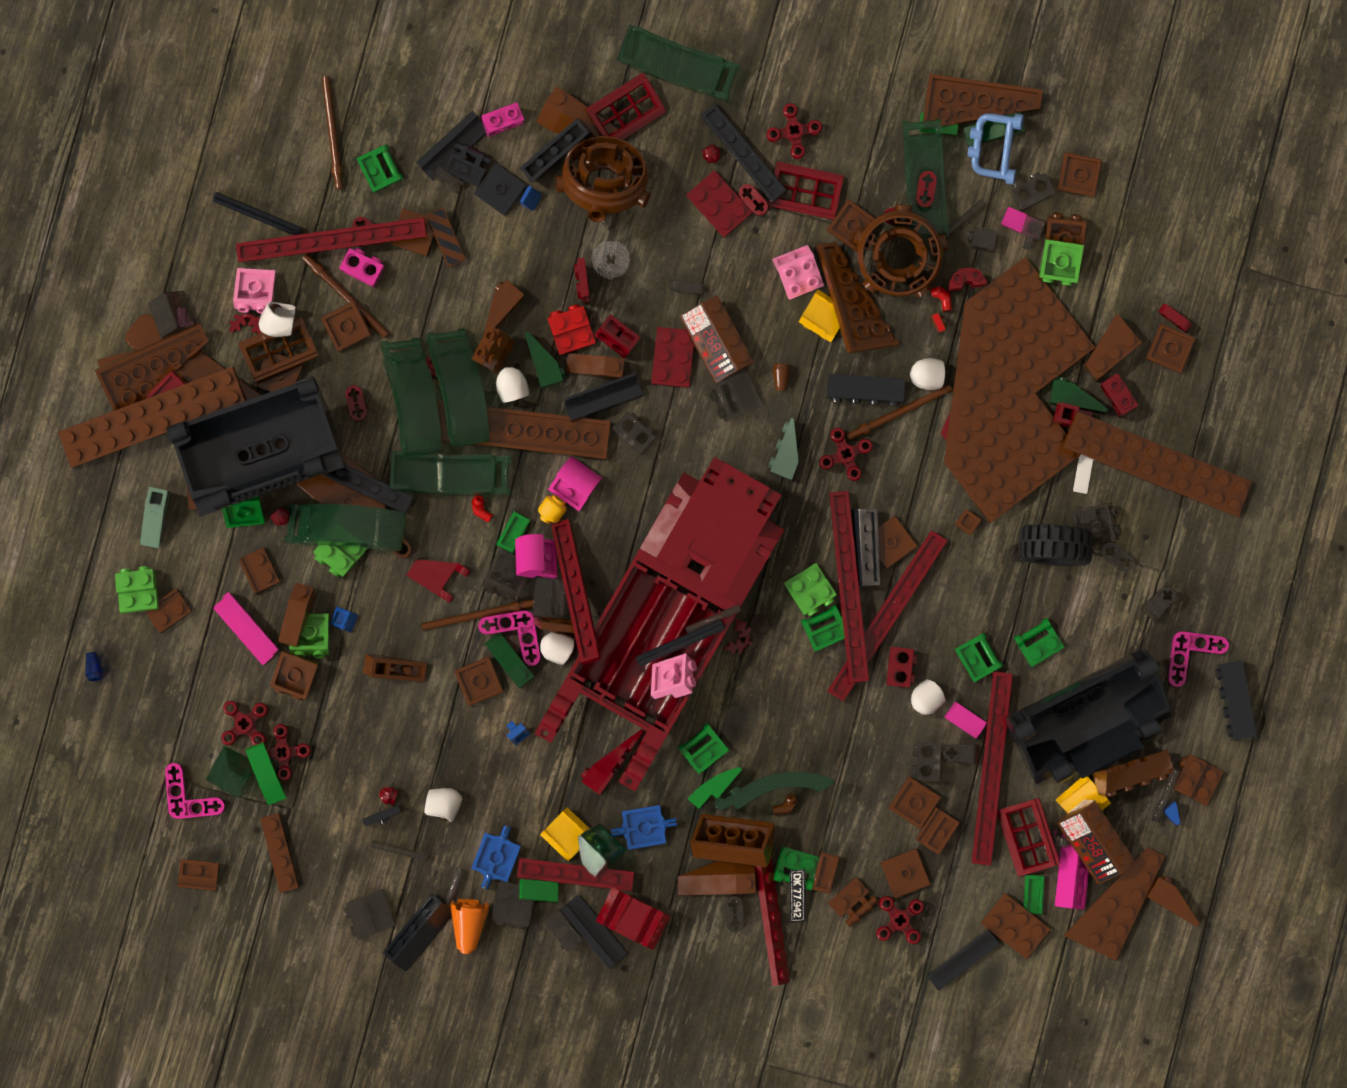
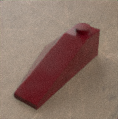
M640 729L592 765L590 769L586 767L581 775L583 778L581 782L601 795L644 731Z

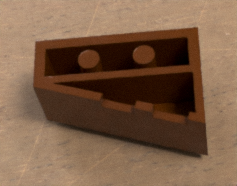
M1118 313L1114 316L1083 366L1095 382L1142 343Z

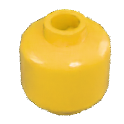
M554 494L546 496L538 508V512L541 515L540 519L547 524H550V522L558 523L567 510L566 502Z

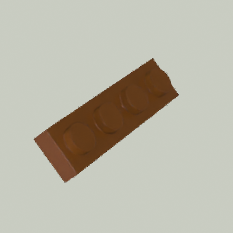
M277 813L260 818L279 892L299 888L280 814Z

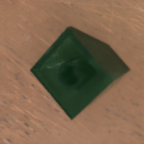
M223 746L206 780L239 798L254 771L247 757Z
M601 824L578 836L581 863L594 877L605 872L627 851Z

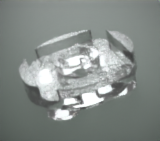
M604 241L593 252V267L603 278L610 280L619 278L629 268V252L620 242ZM614 255L616 263L607 264L608 259L606 257Z

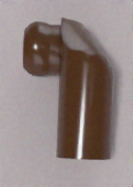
M790 793L786 796L782 805L772 806L773 814L791 813L797 805L798 799L796 795Z

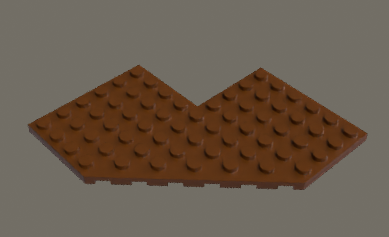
M1026 257L964 303L943 463L989 523H992L1080 456L1063 448L1067 434L1059 424L1053 423L1054 417L1035 393L1092 351L1095 346L1048 285L1042 281V278L1039 277L1038 272Z

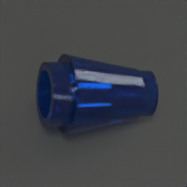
M97 652L86 653L85 677H87L88 681L103 679L104 671Z

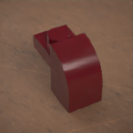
M1062 402L1057 403L1053 423L1064 427H1071L1076 412L1092 417L1093 412L1079 409L1078 406Z

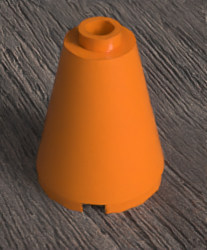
M458 899L457 903L454 900L451 901L456 946L463 954H471L477 948L489 911V904L487 902H484V905H482L476 899Z

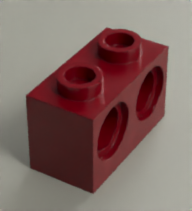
M611 314L594 335L624 359L641 338Z
M1118 373L1099 385L1119 418L1138 406Z
M890 647L886 686L910 688V684H914L915 673H912V665H916L917 659L914 649ZM899 653L907 654L908 661L903 664L898 661ZM897 672L905 673L906 680L903 683L896 680Z

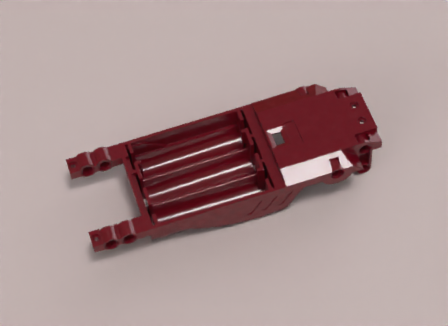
M716 457L713 458L700 481L684 472L595 626L601 659L583 665L580 661V656H578L534 734L552 743L579 694L587 696L647 731L619 780V783L636 791L692 694L690 693L678 698L670 694L654 699L651 696L652 665L687 654L695 661L697 670L693 672L697 685L785 530L769 521L782 495ZM750 490H753L754 493H753V494H749V491H750ZM691 559L705 566L701 574L687 568ZM650 568L661 573L660 576L658 575L655 578L648 574ZM680 585L690 590L687 596L678 591ZM710 602L720 607L717 613L708 608ZM717 620L724 622L725 630L646 665L640 666L637 663L636 657L642 653ZM587 679L596 683L595 690L584 685ZM617 696L627 701L624 705L625 707L614 702ZM647 713L657 718L654 722L655 724L644 719ZM628 779L632 780L631 784L628 783Z

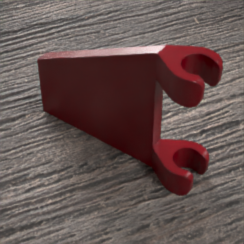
M416 559L406 576L450 603L453 596L443 590L444 586L454 571L459 572L465 577L468 576L470 571L459 563Z

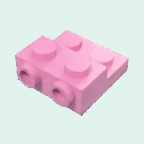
M237 268L233 298L234 309L242 313L256 310L262 314L266 305L269 302H274L275 270Z
M687 654L654 663L652 665L651 696L657 699L672 694L675 698L692 693V687L696 686V680L693 676V672L697 670L695 661Z

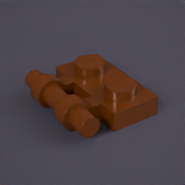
M855 877L828 904L840 917L847 913L850 917L845 923L851 927L855 922L857 924L867 911L870 912L878 901L874 896L868 901L864 898L869 891ZM860 901L863 905L854 913L851 908Z

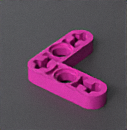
M519 611L489 616L479 621L478 629L485 635L517 630L523 662L528 666H534L539 662L540 653L536 629L533 623V615L530 612ZM522 614L530 618L527 621V625H524L523 622H517L518 627H514L515 620L513 615H516V619L522 618ZM507 617L511 620L509 628L501 626L500 621L502 618ZM497 618L499 630H495L496 626L490 627L489 631L482 628L485 620L491 624L495 623L494 619ZM525 633H530L533 636L532 643L526 644L523 642L522 638ZM535 645V649H531L532 655H536V658L531 663L530 660H526L529 651H524V647Z
M1190 632L1176 633L1173 636L1167 677L1169 684L1173 687H1180L1185 683L1189 651L1223 654L1229 648L1227 639L1220 636ZM1181 635L1186 639V643L1182 644V649L1185 648L1186 652L1175 651V647L1179 648L1180 646L1176 639L1180 638ZM1197 638L1205 639L1206 645L1204 648H1198L1195 645ZM1209 638H1212L1211 643H1218L1221 640L1225 647L1218 651V647L1210 646L1211 650H1208L1210 645ZM1176 654L1184 656L1183 664L1177 665L1174 662ZM1172 667H1183V671L1179 670L1178 674L1179 677H1182V680L1175 684L1172 676L1176 675V670H1172Z
M171 763L166 767L168 810L171 817L181 819L219 815L224 812L225 802L221 798L186 800L183 767L178 763ZM173 766L179 769V773L176 774V780L181 779V783L174 782L170 784V780H174L173 774L169 773ZM175 785L181 788V794L177 797L171 794V788ZM182 798L183 802L178 803L179 807L183 808V812H180V815L177 816V813L173 812V809L176 808V802L172 803L171 799L177 800ZM205 801H208L207 805H213L214 801H217L218 804H221V808H218V812H215V809H208L209 813H205ZM196 802L202 805V811L199 814H195L192 811V805Z

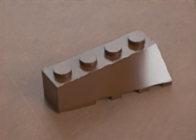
M1163 750L1097 771L1092 775L1098 794H1106V797L1118 794L1117 790L1123 789L1125 792L1134 789V785L1138 783L1144 786L1152 783L1151 779L1157 778L1158 781L1169 778L1168 774L1174 772L1168 750Z

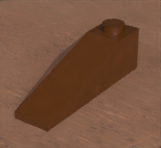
M556 86L547 99L536 122L551 132L559 134L575 119L580 118L593 133L588 138L601 136L586 111L587 106ZM597 114L602 123L606 121L604 118ZM611 123L604 126L609 135L619 130Z
M716 861L678 876V896L756 893L755 866Z

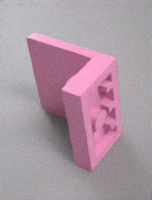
M808 245L772 259L774 266L779 272L788 299H793L824 286L814 255Z

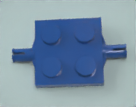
M660 805L622 811V827L611 829V832L619 831L612 833V837L624 835L629 850L666 843V827L677 826V823L669 824V822L676 821V818L664 820L661 815Z
M505 825L500 836L484 833L471 869L485 876L481 887L484 888L486 884L485 889L487 890L492 879L508 882L521 848L520 845L514 844L507 839L511 828L508 827L506 831L507 826Z

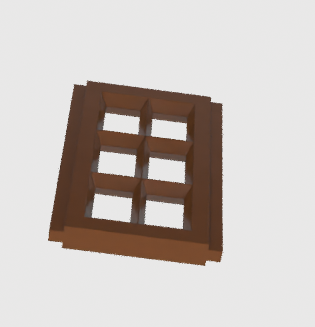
M302 317L294 319L292 331L300 329L303 338L288 343L286 336H283L282 339L285 345L270 351L266 342L278 337L268 336L264 333L238 343L255 383L319 357ZM305 341L308 350L294 356L291 346ZM263 344L266 353L252 359L248 350ZM287 349L290 358L275 363L272 354ZM268 356L271 366L257 371L254 362Z

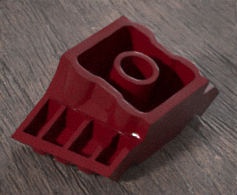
M612 887L596 922L654 950L671 916L628 893Z

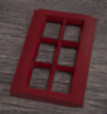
M643 72L586 108L589 117L601 136L615 137L622 140L666 112ZM643 85L648 94L635 102L630 93ZM627 96L631 105L618 113L613 103ZM650 97L655 107L642 114L637 105ZM610 106L615 115L602 123L597 114ZM634 108L639 117L625 125L621 115ZM617 118L622 128L609 135L604 126Z
M777 161L774 176L779 182L781 173L796 176L795 186L782 184L785 189L793 190L792 200L778 198L774 203H771L769 200V206L833 220L836 216L844 175ZM800 177L816 180L814 191L799 188ZM820 181L835 184L833 195L818 192ZM797 191L813 194L811 204L797 202ZM817 195L832 198L830 208L816 206Z
M1040 797L997 810L1018 877L1061 864ZM1032 807L1036 822L1027 825L1022 810ZM1019 811L1023 826L1013 829L1009 814ZM1038 826L1042 842L1033 844L1028 829ZM1025 830L1029 846L1020 848L1015 833ZM1040 846L1045 847L1048 861L1042 863L1038 862L1034 849ZM1031 849L1035 865L1026 867L1021 852Z

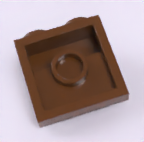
M1053 212L1052 216L1047 215L1045 239L1084 245L1086 219H1083L1082 215L1079 214L1063 217L1062 213Z
M489 325L472 360L498 375L515 341L501 330Z
M282 650L270 687L274 688V691L278 693L291 694L294 699L306 700L310 694L319 663Z
M1188 754L1187 757L1184 756L1179 764L1181 767L1179 773H1175L1171 780V784H1173L1171 789L1207 806L1224 771Z

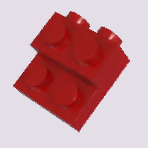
M579 304L568 307L569 311L561 313V310L550 313L551 317L547 318L560 356L596 344L584 306L580 307Z

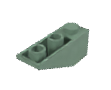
M792 418L790 422H785L782 430L785 435L783 440H778L775 447L778 453L776 458H771L768 468H771V474L789 481L792 480L799 462L795 425Z
M149 487L144 509L140 545L159 548L171 494L170 491Z

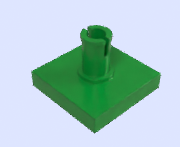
M259 496L242 503H237L234 506L230 505L222 508L227 528L265 524Z

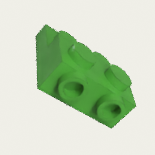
M1045 239L1039 277L1043 278L1042 281L1054 283V280L1062 281L1061 284L1073 286V283H1078L1084 245Z
M337 524L313 553L316 555L314 559L320 564L324 565L326 563L331 567L329 571L337 578L339 575L344 578L368 548L340 524Z
M817 563L784 582L785 587L803 616L808 614L810 617L819 611L817 607L822 604L825 607L835 601L833 597L837 595Z
M149 566L139 567V571L132 572L131 569H121L120 573L115 574L116 593H118L119 610L121 614L159 609L156 571L150 569Z
M309 614L298 646L289 645L290 653L304 658L306 655H313L317 659L329 655V614Z

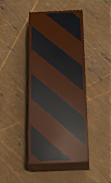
M442 207L425 214L447 267L466 260L444 208Z

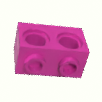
M517 102L481 116V121L488 137L524 124V118Z
M349 248L339 267L340 271L375 288L385 269L384 265H382L383 261L373 256L371 259L364 256L365 252L358 248H355V250ZM352 258L359 259V264L356 267H352L349 264ZM368 267H376V273L368 275L366 273Z

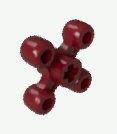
M788 103L783 108V114L788 121L787 126L782 129L776 127L769 128L766 138L771 143H776L783 138L790 140L792 144L790 154L794 159L800 160L806 153L805 147L801 143V138L806 134L819 135L822 131V124L818 120H812L808 124H800L797 121V106L793 103ZM793 109L794 112L790 114L787 110ZM816 125L818 129L813 130L811 127ZM795 128H797V133L791 135L790 129L794 130ZM776 133L777 137L773 138L770 134ZM799 149L802 153L796 154L794 151Z
M839 427L834 428L830 432V438L836 443L837 452L833 455L822 456L819 460V466L823 470H830L835 464L842 463L847 469V478L853 482L858 481L862 476V472L855 465V457L858 454L870 453L873 449V444L869 439H862L857 445L850 446L845 441L844 430ZM839 432L841 437L836 438L834 433ZM862 444H868L869 448L863 449ZM848 450L851 457L843 459L841 452ZM829 460L830 465L825 466L823 461ZM851 471H856L858 475L852 477Z
M235 701L225 702L223 711L225 714L233 717L235 725L231 730L223 732L221 735L222 743L231 746L235 744L239 735L247 734L253 746L258 744L256 742L258 736L262 738L261 743L263 742L265 745L267 741L266 736L256 730L255 722L257 719L268 714V706L265 703L259 702L254 705L251 713L243 714L240 712L239 706ZM229 705L234 706V710L232 712L228 710ZM260 706L264 708V712L261 714L258 712ZM244 719H246V722H249V727H246L245 730L243 726H240L241 721L244 722ZM229 734L232 736L230 742L226 740V736Z
M278 724L273 729L277 744L274 748L267 749L270 758H274L279 763L277 771L279 780L288 781L292 777V770L289 767L290 759L294 756L308 758L312 753V749L307 743H301L296 747L290 746L287 743L288 727L284 724ZM280 728L284 729V733L282 735H279L278 730ZM303 747L307 749L306 754L301 753ZM280 748H281V749H284V748L287 749V750L285 751V753L287 754L286 757H285V756H282V757L279 756V755H280V751H279ZM283 770H286L288 773L286 777L282 776Z
M883 896L879 900V906L882 910L889 913L890 921L887 925L878 927L876 937L880 941H887L895 930H901L905 933L908 943H919L921 934L918 930L911 927L910 919L912 916L923 912V902L919 899H914L909 903L907 909L898 910L894 905L893 898ZM885 900L890 901V905L888 907H884L883 902ZM915 903L920 905L919 910L913 909ZM899 915H903L902 918H905V922H902L901 925H897L898 922H895V918H899ZM882 930L887 932L885 937L880 936ZM912 933L917 935L915 940L910 939Z

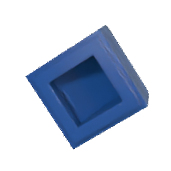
M528 186L520 203L525 208L534 211L542 195L533 187Z
M336 606L329 624L352 632L358 615Z
M1173 801L1163 810V813L1174 825H1179L1180 819L1176 801Z

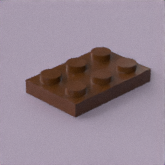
M1005 892L981 921V924L1025 959L1029 957L1050 930L1047 925Z

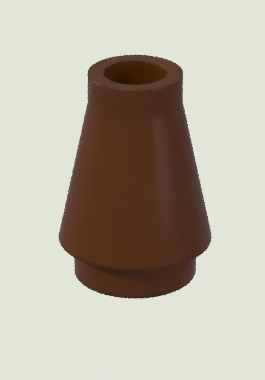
M774 363L772 372L776 391H787L791 371L788 363Z

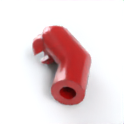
M942 286L932 288L931 295L932 297H938L942 301L943 312L952 311L950 293Z
M477 495L471 502L473 514L489 523L493 514L485 510L483 497Z

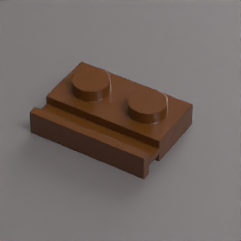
M264 547L238 559L254 594L280 583Z
M174 589L158 600V610L145 611L159 633H162L192 612L177 589Z
M935 808L915 840L939 855L960 822Z
M180 859L177 887L217 891L220 863Z

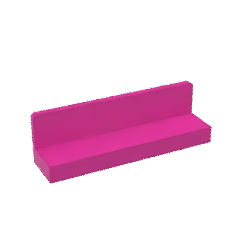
M227 592L223 599L214 606V610L262 665L266 664L280 651L230 592Z
M1063 833L1055 906L1085 910L1089 871Z

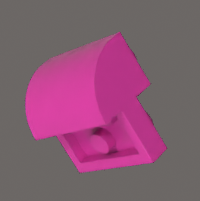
M571 456L557 473L548 490L580 511L603 477Z
M529 534L515 539L516 575L529 578L541 576L554 579L557 577V552L554 540L544 539V535Z

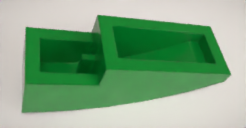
M264 743L246 748V754L267 804L271 805L286 799L285 790L277 776L276 768Z
M737 767L716 775L696 789L688 800L700 809L711 794L718 799L742 769Z

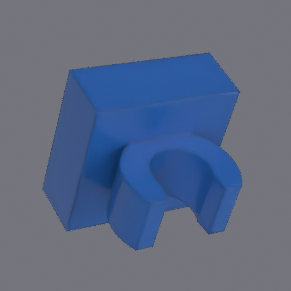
M511 721L506 725L511 731L507 734V737L515 746L530 735V732L522 723L517 726Z

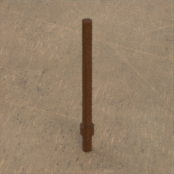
M322 77L333 165L331 173L334 176L335 190H342L341 175L343 174V169L340 166L330 78Z
M308 254L302 258L312 268V272L316 276H320L348 304L356 301L324 270L325 268L320 263L315 262ZM356 301L364 319L383 338L387 337L389 332Z
M948 384L872 422H865L859 425V428L847 433L846 436L849 441L862 434L865 436L871 433V430L951 392L952 389Z
M534 599L521 602L518 600L512 601L508 605L421 623L424 631L502 613L519 612L521 609L535 607Z

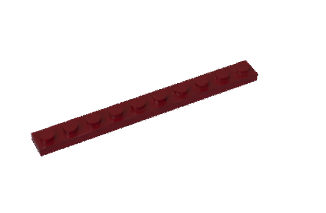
M423 217L236 243L238 262L242 263L427 237L425 218Z
M830 492L829 501L849 683L868 682L849 492Z
M932 530L864 633L867 664L947 542L946 539ZM847 661L827 690V692L842 702L855 684L849 683Z
M993 672L971 860L973 864L991 866L1007 728L1005 717L1008 716L1013 675L1010 673Z

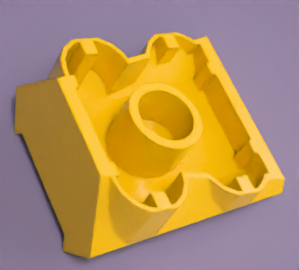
M817 289L801 316L799 323L804 328L820 335L821 338L832 342L840 326L831 297Z
M1088 776L1075 781L1070 788L1056 799V802L1066 813L1084 799L1095 800L1101 810H1104L1111 804L1104 794H1098L1096 785Z
M567 807L540 835L569 861L595 833Z

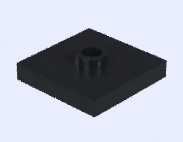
M495 163L473 194L505 216L527 185Z
M398 805L363 818L362 821L364 826L377 822L382 825L391 821L390 817L403 813L402 806Z

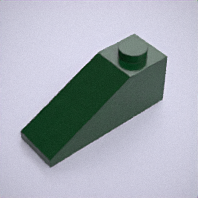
M1010 114L1006 116L1015 117V114ZM986 121L983 126L984 133L981 144L1005 139L1007 124ZM1024 123L1021 130H1013V137L1024 134ZM976 124L963 128L967 147L974 144V139H970V131L972 127L976 128Z
M524 332L541 389L564 383L562 378L566 377L563 366L559 367L558 362L529 332Z
M1058 377L1057 380L1052 381L1048 404L1057 405V403L1062 402L1078 406L1079 409L1090 412L1107 413L1108 408L1077 385L1069 382V379Z
M497 633L484 643L519 689L535 677L501 633Z

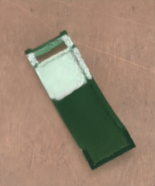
M630 24L616 59L626 66L659 80L726 102L729 101V93L733 81L741 65L678 44L644 28ZM729 68L730 70L722 92H719L717 90L724 70Z
M937 118L935 121L908 123V121H902L907 205H912L913 213L928 220L938 235L945 234V237L949 238L941 118ZM935 128V133L909 135V130ZM925 171H931L936 176L934 200L928 207H922L916 201L919 177ZM930 174L922 178V181H925V188H928L929 182H933ZM924 190V195L920 196L923 204H926V201H930V197H927L928 190ZM912 220V225L909 224V228L914 230L918 222ZM921 224L917 232L924 240H928V237L933 235Z
M465 328L436 334L434 332L427 333L426 338L430 348L429 354L443 396L447 419V434L452 447L489 442V424L483 386L477 363L472 360L473 352L466 337ZM456 338L459 339V341L436 343V341Z
M416 337L406 341H381V351L384 356L383 365L395 400L400 434L399 442L404 456L441 452V429L437 399L432 377L420 346V339ZM413 348V350H407V351H398V352H391V351H390V350H393V349Z
M391 451L390 489L430 495H510L509 463H511V456H494L491 454L440 455L411 451ZM497 463H502L501 488H496Z
M344 504L289 505L290 517L287 536H285L284 540L285 543L303 544L306 546H356L384 551H401L406 518V513ZM300 513L298 534L295 536L297 515Z
M778 773L757 779L742 788L738 785L729 791L731 794L729 797L717 799L715 806L719 810H724L733 804L735 808L739 809L756 797L772 790L786 787H806L815 789L816 792H821L835 782L832 778L814 773Z

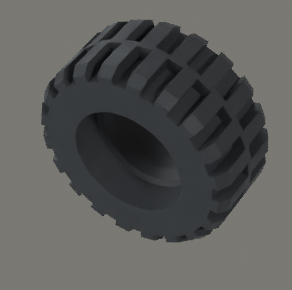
M1030 524L1020 529L1018 556L1021 561L1049 566H1086L1092 561L1093 533L1089 529L1056 524Z

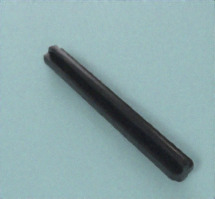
M216 192L213 196V202L291 235H300L302 232L300 226Z
M717 620L642 653L636 657L637 663L640 666L646 665L725 630L724 622Z

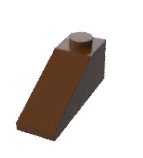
M508 280L504 283L501 281L494 289L496 292L493 296L484 334L489 325L498 328L525 298L524 294Z
M568 354L566 373L619 379L623 377L625 359L608 356Z
M295 583L287 605L278 640L279 643L294 647L298 646L316 599L314 587Z
M366 654L363 673L374 678L424 682L427 663L385 655Z
M1164 875L1162 878L1156 877L1146 897L1198 927L1200 923L1178 889L1172 885L1174 881Z

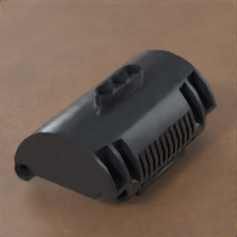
M314 376L201 417L166 427L169 439L174 444L199 517L344 467V458L339 438L326 401ZM280 439L285 440V446L282 449H278L276 445ZM262 445L267 447V452L264 455H260L258 452ZM247 451L249 459L242 462L240 456L243 452Z
M1145 648L1129 654L1005 717L1014 743L1036 785L1051 777L1054 778L1057 784H1060L1074 777L1073 773L1075 772L1083 779L1144 748L1140 741L1141 739L1147 740L1161 733L1158 723L1172 717L1171 707L1158 674L1160 673L1159 667Z

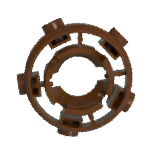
M597 136L579 142L567 154L562 175L556 176L557 193L565 192L575 204L589 210L588 218L597 223L603 222L606 214L622 212L635 205L645 208L651 196V193L646 191L648 174L644 157L633 145L615 137ZM579 158L578 169H575L572 163ZM600 169L613 171L619 176L613 179L597 177L593 187L588 182L590 174Z
M895 204V211H890L876 217L865 229L858 227L852 243L858 245V264L865 278L862 284L874 295L878 291L891 296L915 294L919 298L931 290L929 284L935 279L940 270L943 251L948 250L945 234L938 235L928 220L912 212V205ZM894 218V223L912 225V220L918 222L914 230L908 227H894L884 231L877 237L875 242L873 241L875 233L872 231L884 221ZM921 224L933 235L928 237L932 256L937 255L935 266L927 263L928 248L924 245L923 237L917 232ZM896 237L907 238L914 244L916 254L922 256V259L919 261L918 266L911 264L903 269L893 268L885 261L884 252L879 251V248H882L881 243L889 242ZM871 244L874 245L872 250L873 261L876 262L877 271L884 278L892 281L891 289L884 288L887 283L875 271H872L869 275L865 268L863 252L864 249L869 251ZM925 266L933 269L927 280L923 274L920 275ZM915 277L908 283L911 288L910 290H894L895 282L904 283L907 278Z

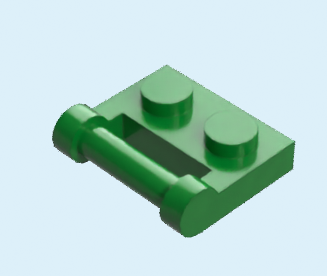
M388 144L356 158L373 193L404 179L389 153L390 148ZM382 154L393 177L387 179L377 159L378 155Z
M836 605L830 607V610L808 620L806 618L801 620V624L814 652L844 639L842 617ZM833 616L835 617V622L812 632L811 626Z
M1047 618L1043 619L1041 624L1021 636L1017 635L1014 637L1016 644L1030 667L1064 648ZM1045 629L1047 630V636L1026 648L1024 642Z
M985 633L954 649L973 683L1004 666L1001 661H998L986 640L987 636ZM980 643L992 666H986L974 644Z
M708 723L703 726V730L688 742L677 747L698 774L729 751ZM707 735H710L712 740L691 756L688 751Z
M782 847L774 880L790 883V875L783 872L784 867L792 870L805 869L807 874L805 889L810 891L813 888L814 876L820 857Z

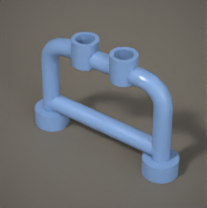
M988 113L979 117L976 128L972 127L970 131V139H974V144L968 148V157H972V168L977 174L1004 179L1006 184H1015L1017 170L1009 169L1013 130L1022 129L1024 115L1015 114V117ZM986 121L1007 124L1001 171L984 169L979 165L981 142L984 133L983 126Z

